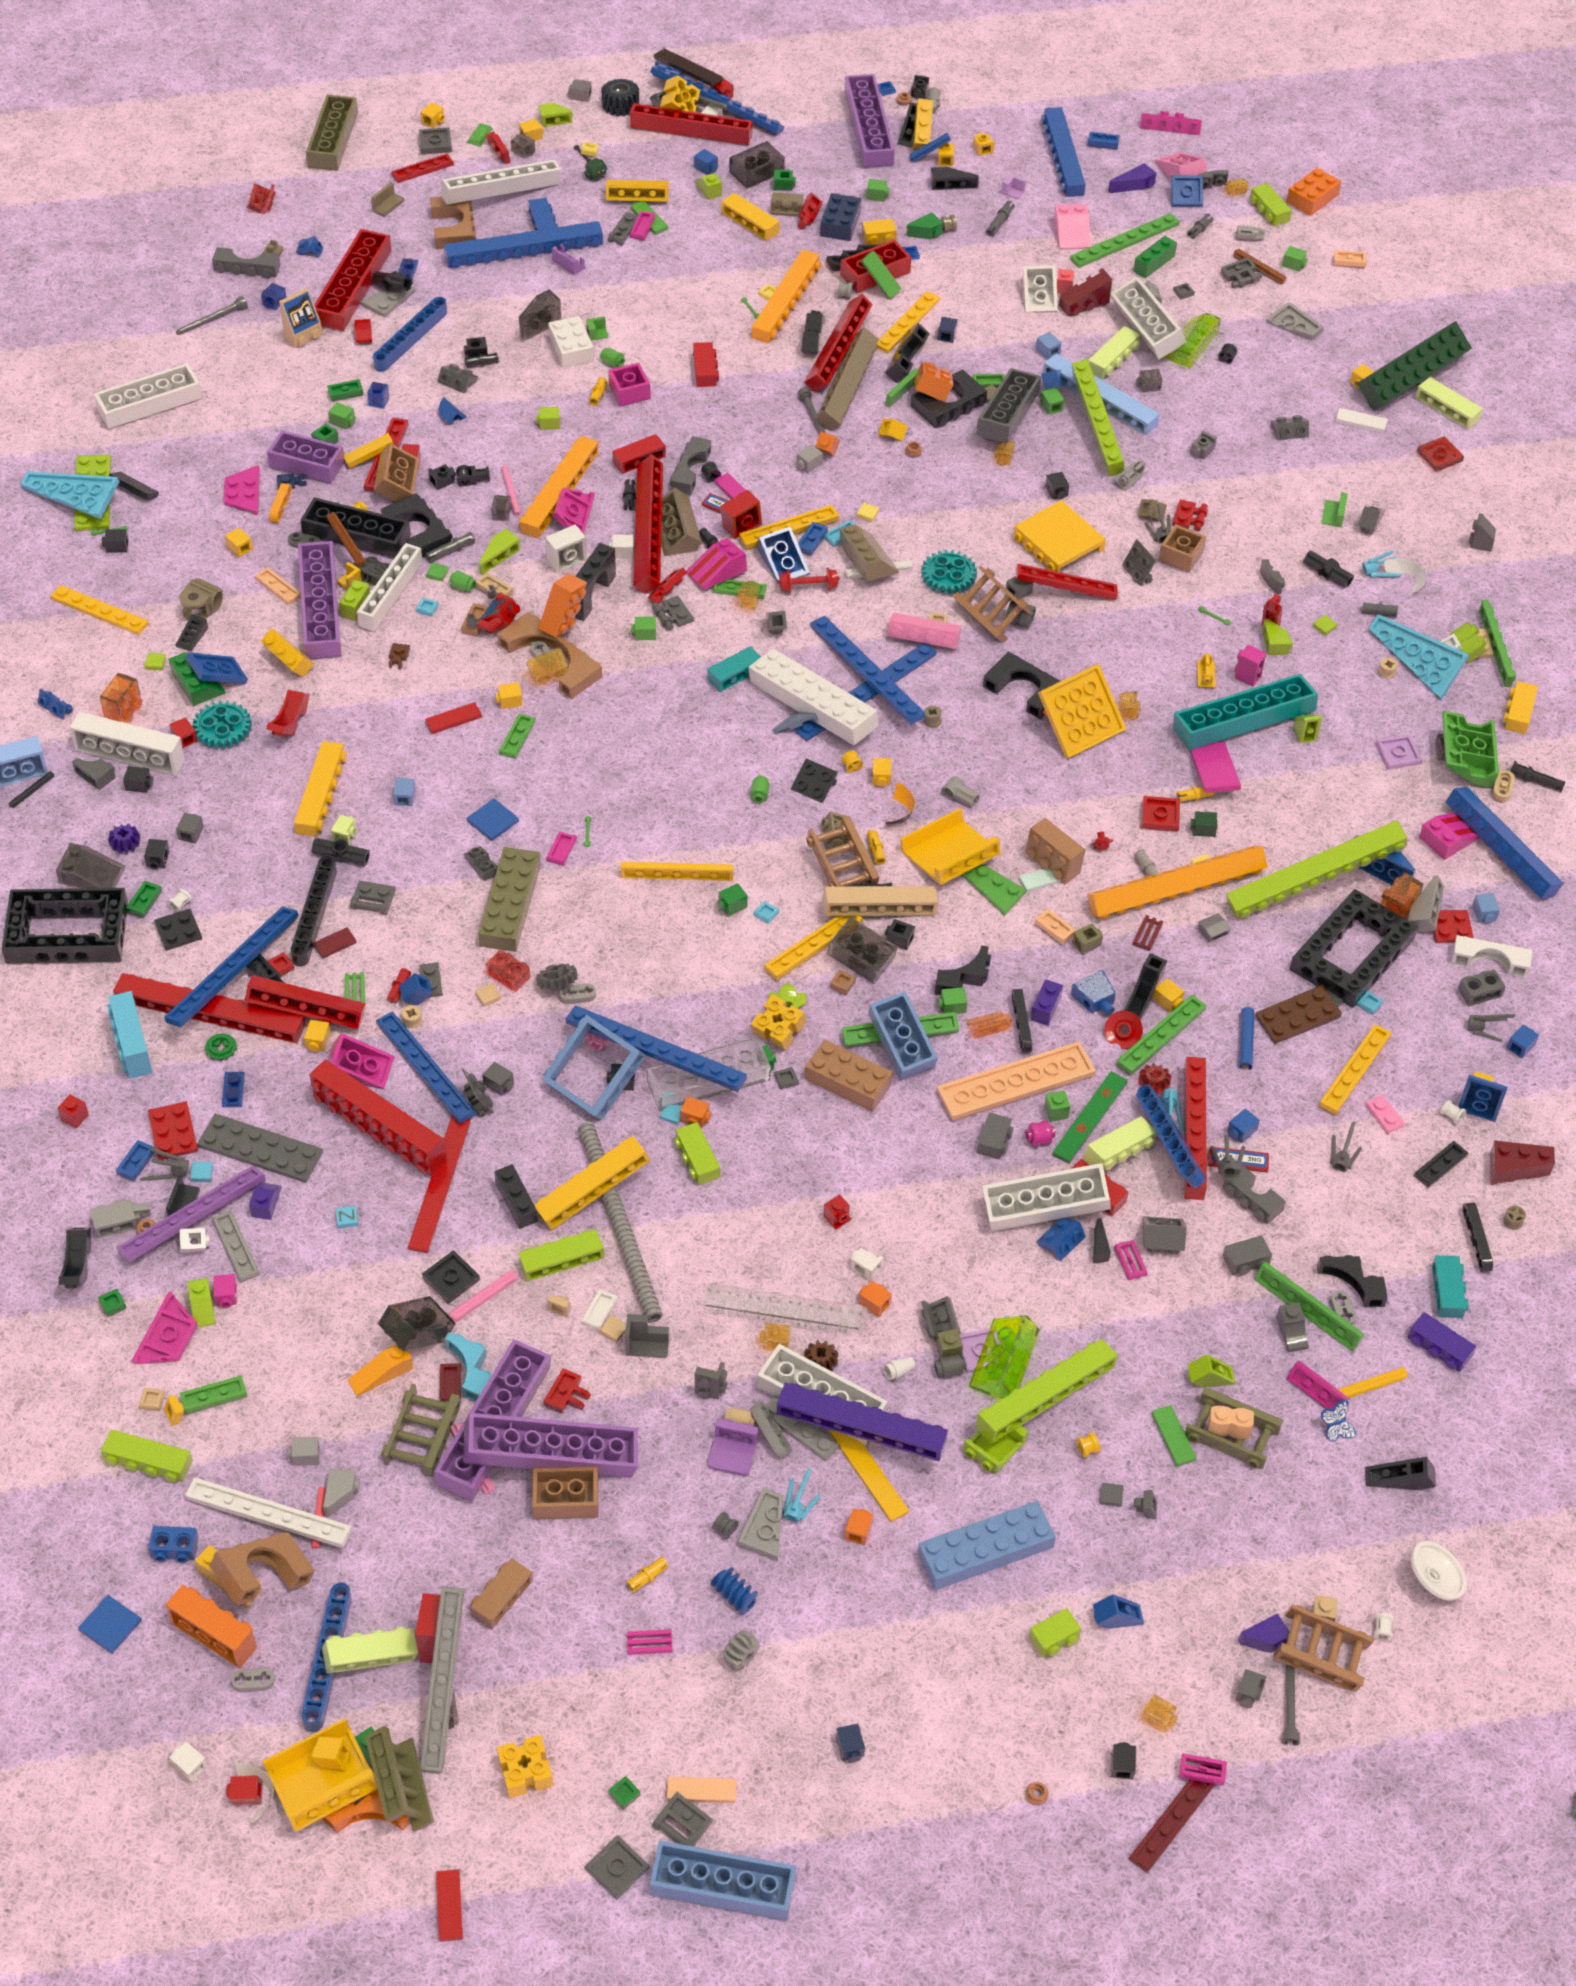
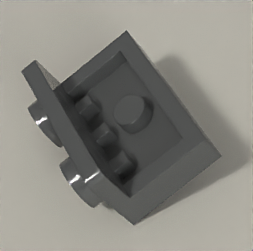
M453 363L442 366L438 377V383L461 393H466L468 384L475 383L478 380V376L474 375L471 370H463L459 368V365Z
M1294 415L1292 418L1287 419L1286 417H1277L1276 420H1271V426L1276 430L1277 440L1309 437V421L1302 417V415Z
M946 1296L931 1304L925 1300L921 1302L923 1308L921 1314L927 1322L928 1327H926V1331L931 1339L933 1338L937 1341V1333L958 1329L959 1334H961L951 1298Z
M720 1362L718 1371L701 1367L696 1368L694 1373L695 1394H698L703 1399L711 1397L718 1400L721 1393L725 1394L728 1383L726 1381L728 1371L725 1370L724 1362Z

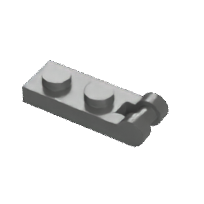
M625 212L614 230L609 233L608 241H615L623 245L629 237L638 215Z

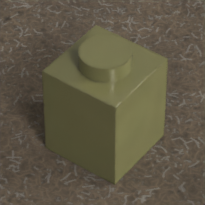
M958 1329L937 1333L936 1346L940 1357L959 1354L962 1357L963 1344Z

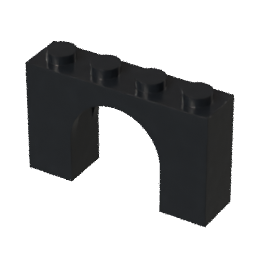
M963 369L952 374V390L961 397L958 401L950 403L941 402L920 391L911 395V407L934 428L944 426L948 421L956 420L964 413H970L974 408L983 406L987 401V390Z
M417 493L381 508V513L384 515L408 520L409 522H422L428 526L424 532L406 539L407 544L421 548L422 558L426 557V552L450 542L453 538L451 531L445 528L442 520L435 516L433 509H430L423 498L421 499Z
M599 543L576 574L577 578L587 582L585 587L586 594L581 599V609L576 614V619L585 621L592 611V591L595 583L609 587L616 577L615 548Z
M1008 651L984 675L983 687L998 694L1007 684L1014 680L1032 682L1037 686L1038 690L1027 700L1026 712L1041 720L1045 714L1042 713L1044 706L1038 692L1061 680L1056 679L1047 672L1040 670L1033 664Z

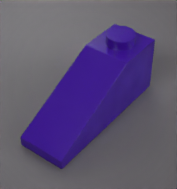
M1143 163L1111 179L1108 192L1144 190L1152 187L1155 184L1156 172Z

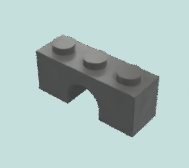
M1241 1164L1240 1172H1237L1233 1177H1225L1223 1183L1224 1191L1227 1195L1234 1196L1239 1200L1243 1208L1251 1210L1257 1220L1269 1224L1283 1212L1286 1201L1272 1189L1264 1194L1254 1193L1250 1188L1254 1186L1256 1176Z

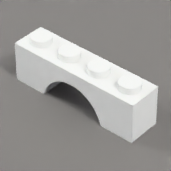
M1457 935L1453 946L1451 963L1471 966L1478 959L1489 958L1500 962L1508 974L1527 978L1531 966L1532 950Z

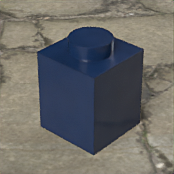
M941 318L938 328V341L954 342L958 319Z
M859 1724L836 1728V1739L842 1761L857 1762L861 1757H864L865 1746Z

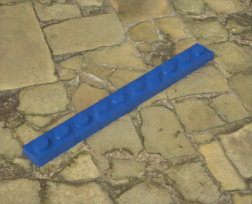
M658 64L651 68L650 73L665 80L677 75L687 81V86L692 84L698 88L700 96L727 104L728 108L726 110L746 120L753 121V123L775 134L781 133L784 130L785 126L781 125L778 120H771L767 118V115L757 113L753 108L745 107L739 101H732L728 96L720 95L716 90L704 87L702 83L691 81L690 77L681 76L679 72L667 69L665 65Z
M825 615L810 622L812 629L910 725L925 718V712Z
M922 643L882 671L896 683L936 656L937 651L928 644ZM866 681L849 692V694L864 703L878 695ZM805 721L802 723L803 726L795 728V732L807 742L826 728L814 721Z
M282 906L164 1017L166 1023L180 1028L185 1025L299 917L298 911Z
M575 1005L566 1017V1024L577 1028L579 1021L588 1015L646 1056L735 1092H738L747 1080V1074L579 1006ZM593 1026L589 1030L591 1034L618 1044Z

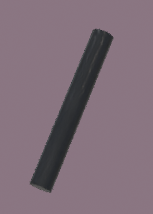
M49 771L10 801L8 803L9 806L15 808L55 777L53 772Z

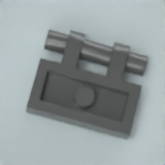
M1249 257L1221 267V273L1228 281L1235 280L1231 283L1233 288L1244 287L1245 284L1257 282L1258 279L1262 278L1260 272L1254 273L1257 266Z
M679 596L664 600L663 607L659 606L658 603L652 604L654 614L661 619V624L669 631L674 628L673 623L681 627L694 622V617Z

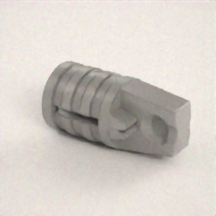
M934 87L928 89L927 100H933L932 113L936 114V107H940L941 92L938 88Z
M1237 226L1236 240L1252 241L1264 240L1265 229L1252 226Z
M1147 281L1144 285L1161 304L1162 298L1157 285Z

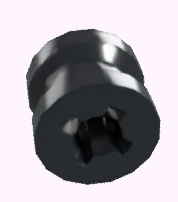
M1230 343L1224 344L1218 354L1219 360L1231 364L1237 354V348Z
M707 462L701 468V472L708 483L714 482V479L721 476V472L717 469L715 462Z

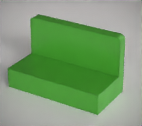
M1341 492L1339 502L1325 501L1322 524L1342 527L1348 493Z

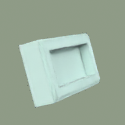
M1048 868L1019 876V880L1026 889V892L1061 881V879L1057 880L1053 872Z

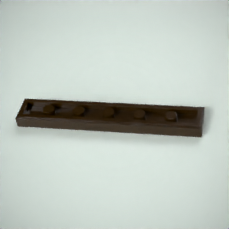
M667 49L654 54V59L711 87L723 81V76Z

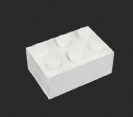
M580 316L548 323L549 338L563 368L594 361V347Z

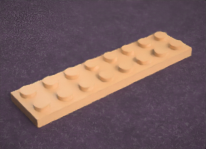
M1079 1041L937 1086V1092L953 1121L1095 1076L1096 1070Z

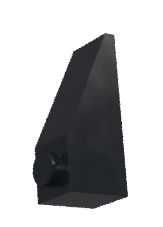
M910 102L897 143L898 145L913 147L917 103Z
M931 167L930 182L932 190L978 188L979 175L950 167Z
M1427 1456L1365 1467L1366 1486L1406 1490L1436 1487L1435 1467Z

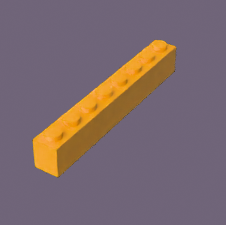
M802 249L753 324V339L770 343L772 339L776 338L778 329H782L784 320L789 318L791 309H795L796 301L801 299L803 290H807L809 281L813 280L815 272L820 270V254Z
M583 436L574 441L572 448L569 452H566L563 461L558 464L556 471L550 475L547 484L543 485L542 491L539 495H536L532 505L528 506L525 515L520 518V533L540 538L554 518L553 513L560 491L563 488L573 490L599 453L598 441Z

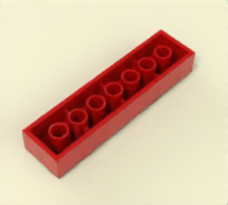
M365 229L359 230L314 304L321 326L344 331L358 308L360 301L373 283L371 280L373 273L380 271L392 251L390 235Z
M325 1059L309 1074L313 1098L321 1104L323 1102L326 1104L331 1112L340 1114L347 1123L356 1125L362 1133L369 1134L375 1142L382 1143L390 1152L400 1155L406 1163L413 1164L421 1173H426L431 1177L447 1161L444 1138Z

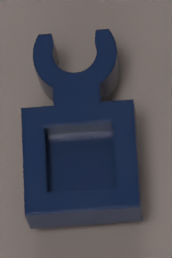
M294 473L277 475L278 490L281 483L291 484L292 489H295V485L307 486L306 474H300L294 477Z

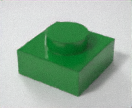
M768 1045L761 1046L760 1058L766 1072L774 1070V1063H776L775 1053L770 1051Z
M118 1289L98 1297L107 1317L126 1309V1304Z
M627 1776L608 1790L610 1796L623 1810L641 1796V1792Z

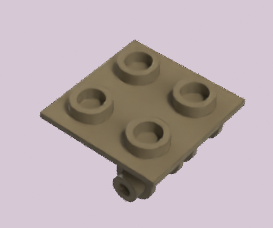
M773 192L770 214L799 216L803 206L804 194Z

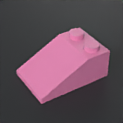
M1179 152L1155 159L1156 164L1170 179L1172 175L1198 176V174L1207 172L1206 159Z
M1055 205L1054 222L1059 248L1084 249L1091 247L1087 205Z

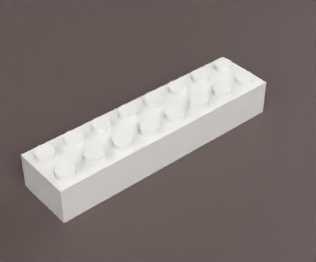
M774 648L749 666L750 682L798 712L816 713L818 719L814 722L852 745L857 744L878 727V713L876 709Z

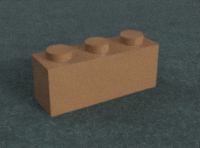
M512 1558L507 1564L503 1563L498 1570L497 1576L493 1580L490 1579L486 1583L481 1595H477L470 1604L471 1616L490 1629H493L532 1583V1571Z

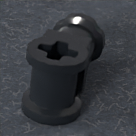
M460 465L456 468L457 483L460 487L477 485V481L481 480L490 481L489 466L475 469V465Z

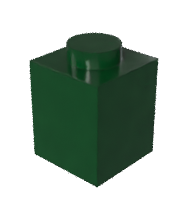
M1195 811L1194 819H1190V829L1193 830V836L1216 837L1218 827L1217 812Z

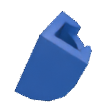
M445 397L442 398L439 404V414L446 422L453 424V421L457 419L461 421L467 417Z

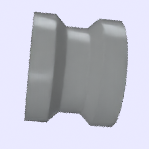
M840 281L838 297L842 298L845 296L851 299L853 283L845 284Z

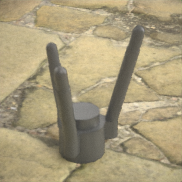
M1157 504L1161 527L1157 528L1155 534L1147 523H1144L1154 541H1158L1160 544L1163 543L1171 531L1170 514H1168L1166 528L1161 505Z
M1469 1015L1468 1030H1473V1035H1480L1502 1042V1039L1480 1030L1485 1028L1486 1021H1507V1018H1514L1516 1015Z
M1354 1121L1351 1123L1343 1151H1339L1337 1154L1336 1136L1332 1135L1331 1159L1329 1163L1332 1164L1333 1169L1343 1172L1347 1171V1169L1351 1170L1353 1162L1362 1150V1147H1359L1351 1159L1347 1153L1356 1124Z
M1226 1134L1224 1135L1225 1157L1221 1162L1215 1147L1212 1145L1210 1148L1218 1166V1173L1225 1177H1233L1237 1172L1241 1171L1240 1166L1245 1146L1241 1147L1236 1162L1230 1156L1229 1140Z
M150 1148L151 1152L173 1159L172 1162L152 1159L151 1162L171 1166V1172H174V1174L142 1177L140 1181L177 1179L178 1176H187L189 1160H185V1157H178L155 1148Z

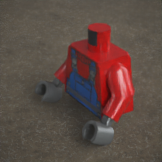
M489 585L490 591L485 590L486 595L489 599H496L491 602L479 621L476 620L475 614L470 613L468 618H466V623L470 628L477 625L478 628L492 634L509 626L520 612V606L516 604L513 598L501 592L497 593L495 587Z

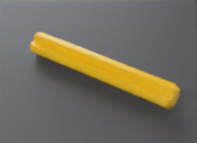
M1400 1367L1339 1388L1338 1390L1348 1398H1352L1404 1380L1408 1374L1404 1367Z

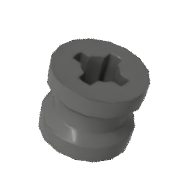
M724 1511L716 1518L712 1529L716 1532H721L722 1536L728 1539L737 1529L739 1521L729 1518V1514Z

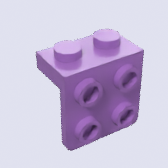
M717 1418L715 1438L708 1459V1467L747 1476L750 1472L758 1443L759 1427L749 1423L740 1424L730 1419L722 1420Z

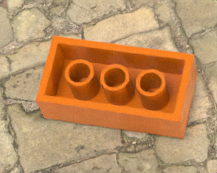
M182 1584L165 1604L171 1624L238 1668H241L257 1649L252 1631L253 1628L247 1622L238 1621L230 1611L221 1610L209 1598L207 1600L204 1599L193 1587L187 1588Z

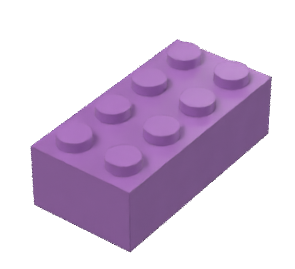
M283 430L280 431L267 451L269 467L298 475L306 474V477L332 483L345 462L343 446Z

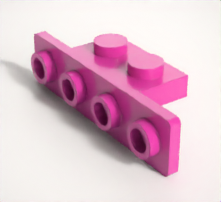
M1160 111L1157 114L1142 113L1140 129L1200 135L1202 120L1187 118V116H1184V113L1175 112V115L1169 114V111Z

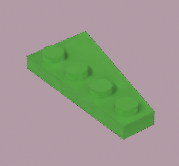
M980 864L961 874L981 894L989 899V902L996 906L1004 916L1026 893L1025 888L984 864Z

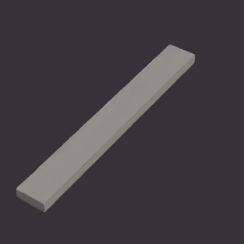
M441 1587L420 1763L421 1770L442 1773L444 1769L465 1588Z

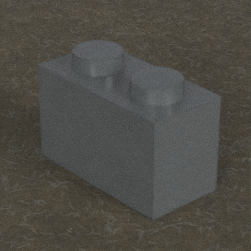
M989 1112L978 1143V1154L1000 1159L1002 1153L1006 1154L1009 1144L1006 1140L1012 1137L1014 1127L1011 1126L1012 1118Z
M1262 1235L1227 1245L1223 1252V1258L1232 1275H1245L1250 1270L1256 1268L1259 1270L1264 1262L1270 1264L1272 1253Z

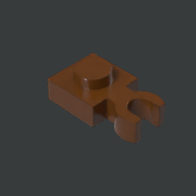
M392 644L389 653V659H391L389 661L390 669H392L394 664H398V670L402 669V661H407L411 649L410 645Z

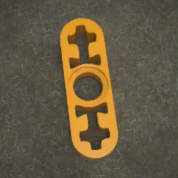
M281 483L270 510V522H280L284 512L283 508L287 505L292 492L291 484Z

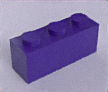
M1425 1312L1421 1314L1410 1328L1407 1337L1412 1344L1423 1347L1430 1356L1441 1359L1447 1367L1453 1370L1456 1369L1459 1372L1472 1358L1477 1347Z

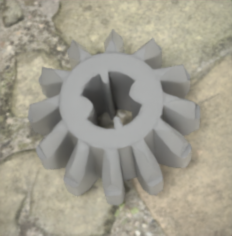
M742 1630L735 1634L725 1646L723 1659L731 1667L741 1670L748 1666L749 1662L757 1655L760 1647L759 1641L752 1633Z

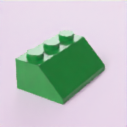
M186 652L168 659L171 673L193 706L226 693L220 683L202 681L197 677L185 658Z

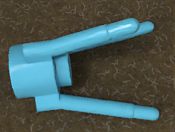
M1391 550L1375 558L1368 559L1367 562H1363L1362 568L1365 575H1370L1371 578L1401 577V573H1377L1379 565L1384 564L1385 561L1378 560L1393 554L1394 551Z
M1172 1088L1165 1089L1161 1099L1166 1108L1169 1109L1170 1117L1173 1115V1108L1176 1107L1179 1127L1181 1131H1184L1178 1092Z
M810 1468L807 1469L796 1498L792 1502L793 1479L790 1480L786 1502L782 1512L785 1519H792L795 1523H798L800 1519L804 1520L807 1513L821 1497L818 1494L805 1510L803 1509L804 1505L799 1502L811 1473Z

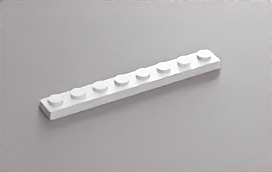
M198 1478L193 1479L185 1494L186 1500L339 1548H344L352 1532V1528L349 1525Z

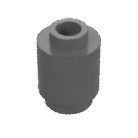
M959 1354L939 1357V1360L934 1361V1367L937 1377L943 1376V1378L963 1374V1370L966 1369L964 1357H960Z

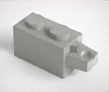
M131 1199L121 1200L109 1205H100L90 1209L97 1238L137 1229V1221L151 1216L148 1202L137 1204L132 1203Z

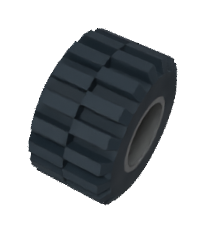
M614 79L605 83L601 88L603 110L606 113L610 112V115H630L633 103L640 104L639 86L631 80Z

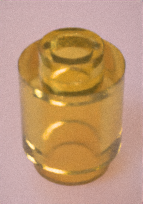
M1244 178L1229 180L1225 183V190L1228 192L1227 195L1232 196L1246 194L1247 190H1249V184Z

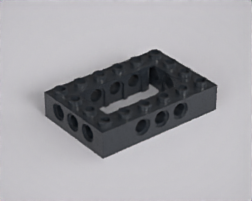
M125 888L10 889L2 943L5 963L121 962L127 916L126 907L128 905ZM104 917V922L101 924L102 939L96 933L74 935L73 933H69V935L29 934L31 918Z
M1354 889L1295 953L1289 970L1317 987L1323 985L1326 991L1329 990L1343 999V1003L1354 1008L1363 995L1374 986L1413 942L1418 926ZM1356 919L1364 924V927L1371 928L1379 933V936H1384V938L1354 972L1349 974L1323 958V956L1332 950L1333 945L1343 938V934L1349 928L1353 927Z

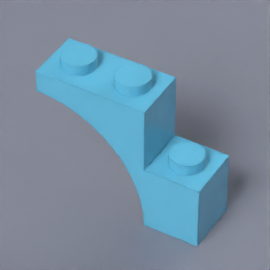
M448 1332L445 1337L446 1348L458 1355L467 1369L466 1379L462 1386L463 1397L476 1402L492 1376L484 1369L479 1370L487 1357L486 1347L479 1342L469 1341L460 1334Z

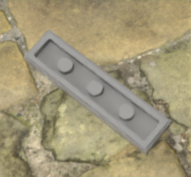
M232 1211L213 1217V1223L240 1282L242 1283L260 1276L257 1265Z

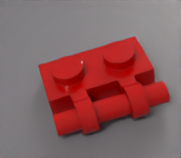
M1180 499L1172 526L1176 524L1189 529L1190 525H1194V529L1200 531L1205 523L1204 517L1207 516L1208 505L1203 503L1201 507L1196 508L1195 502Z

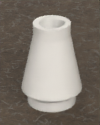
M912 1357L887 1361L883 1365L885 1377L888 1380L893 1379L894 1381L910 1370L915 1369V1362Z

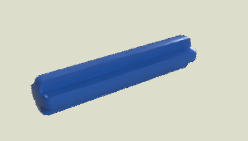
M945 133L909 155L911 161L915 162L950 142V135Z

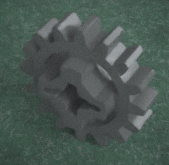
M569 963L549 965L545 968L546 970H541L540 974L536 975L538 986L540 989L544 988L545 990L564 989L569 986V983H575L574 980L578 979L576 967L569 965Z

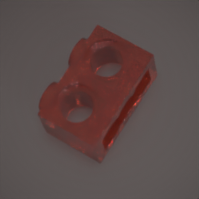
M501 949L485 963L486 974L514 992H517L531 978L530 967L526 963L520 962L513 955Z

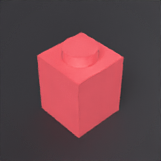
M1058 269L1057 293H1062L1073 286V270Z

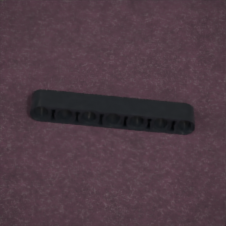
M330 855L322 856L318 861L293 939L291 957L293 964L298 967L307 965L310 960L314 942L316 941L337 874L335 859Z

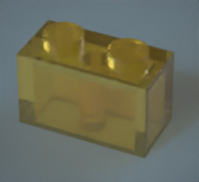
M560 648L527 660V667L535 684L538 682L544 684L550 680L549 678L555 676L556 678L562 677L568 670L567 662Z

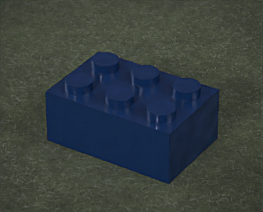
M831 193L821 220L820 236L851 241L861 213V198Z

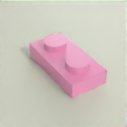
M1383 1095L1366 1102L1367 1108L1387 1134L1404 1127V1121Z

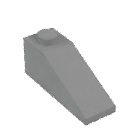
M1435 875L1412 904L1410 913L1407 915V920L1418 926L1417 932L1436 931L1445 888L1439 875Z

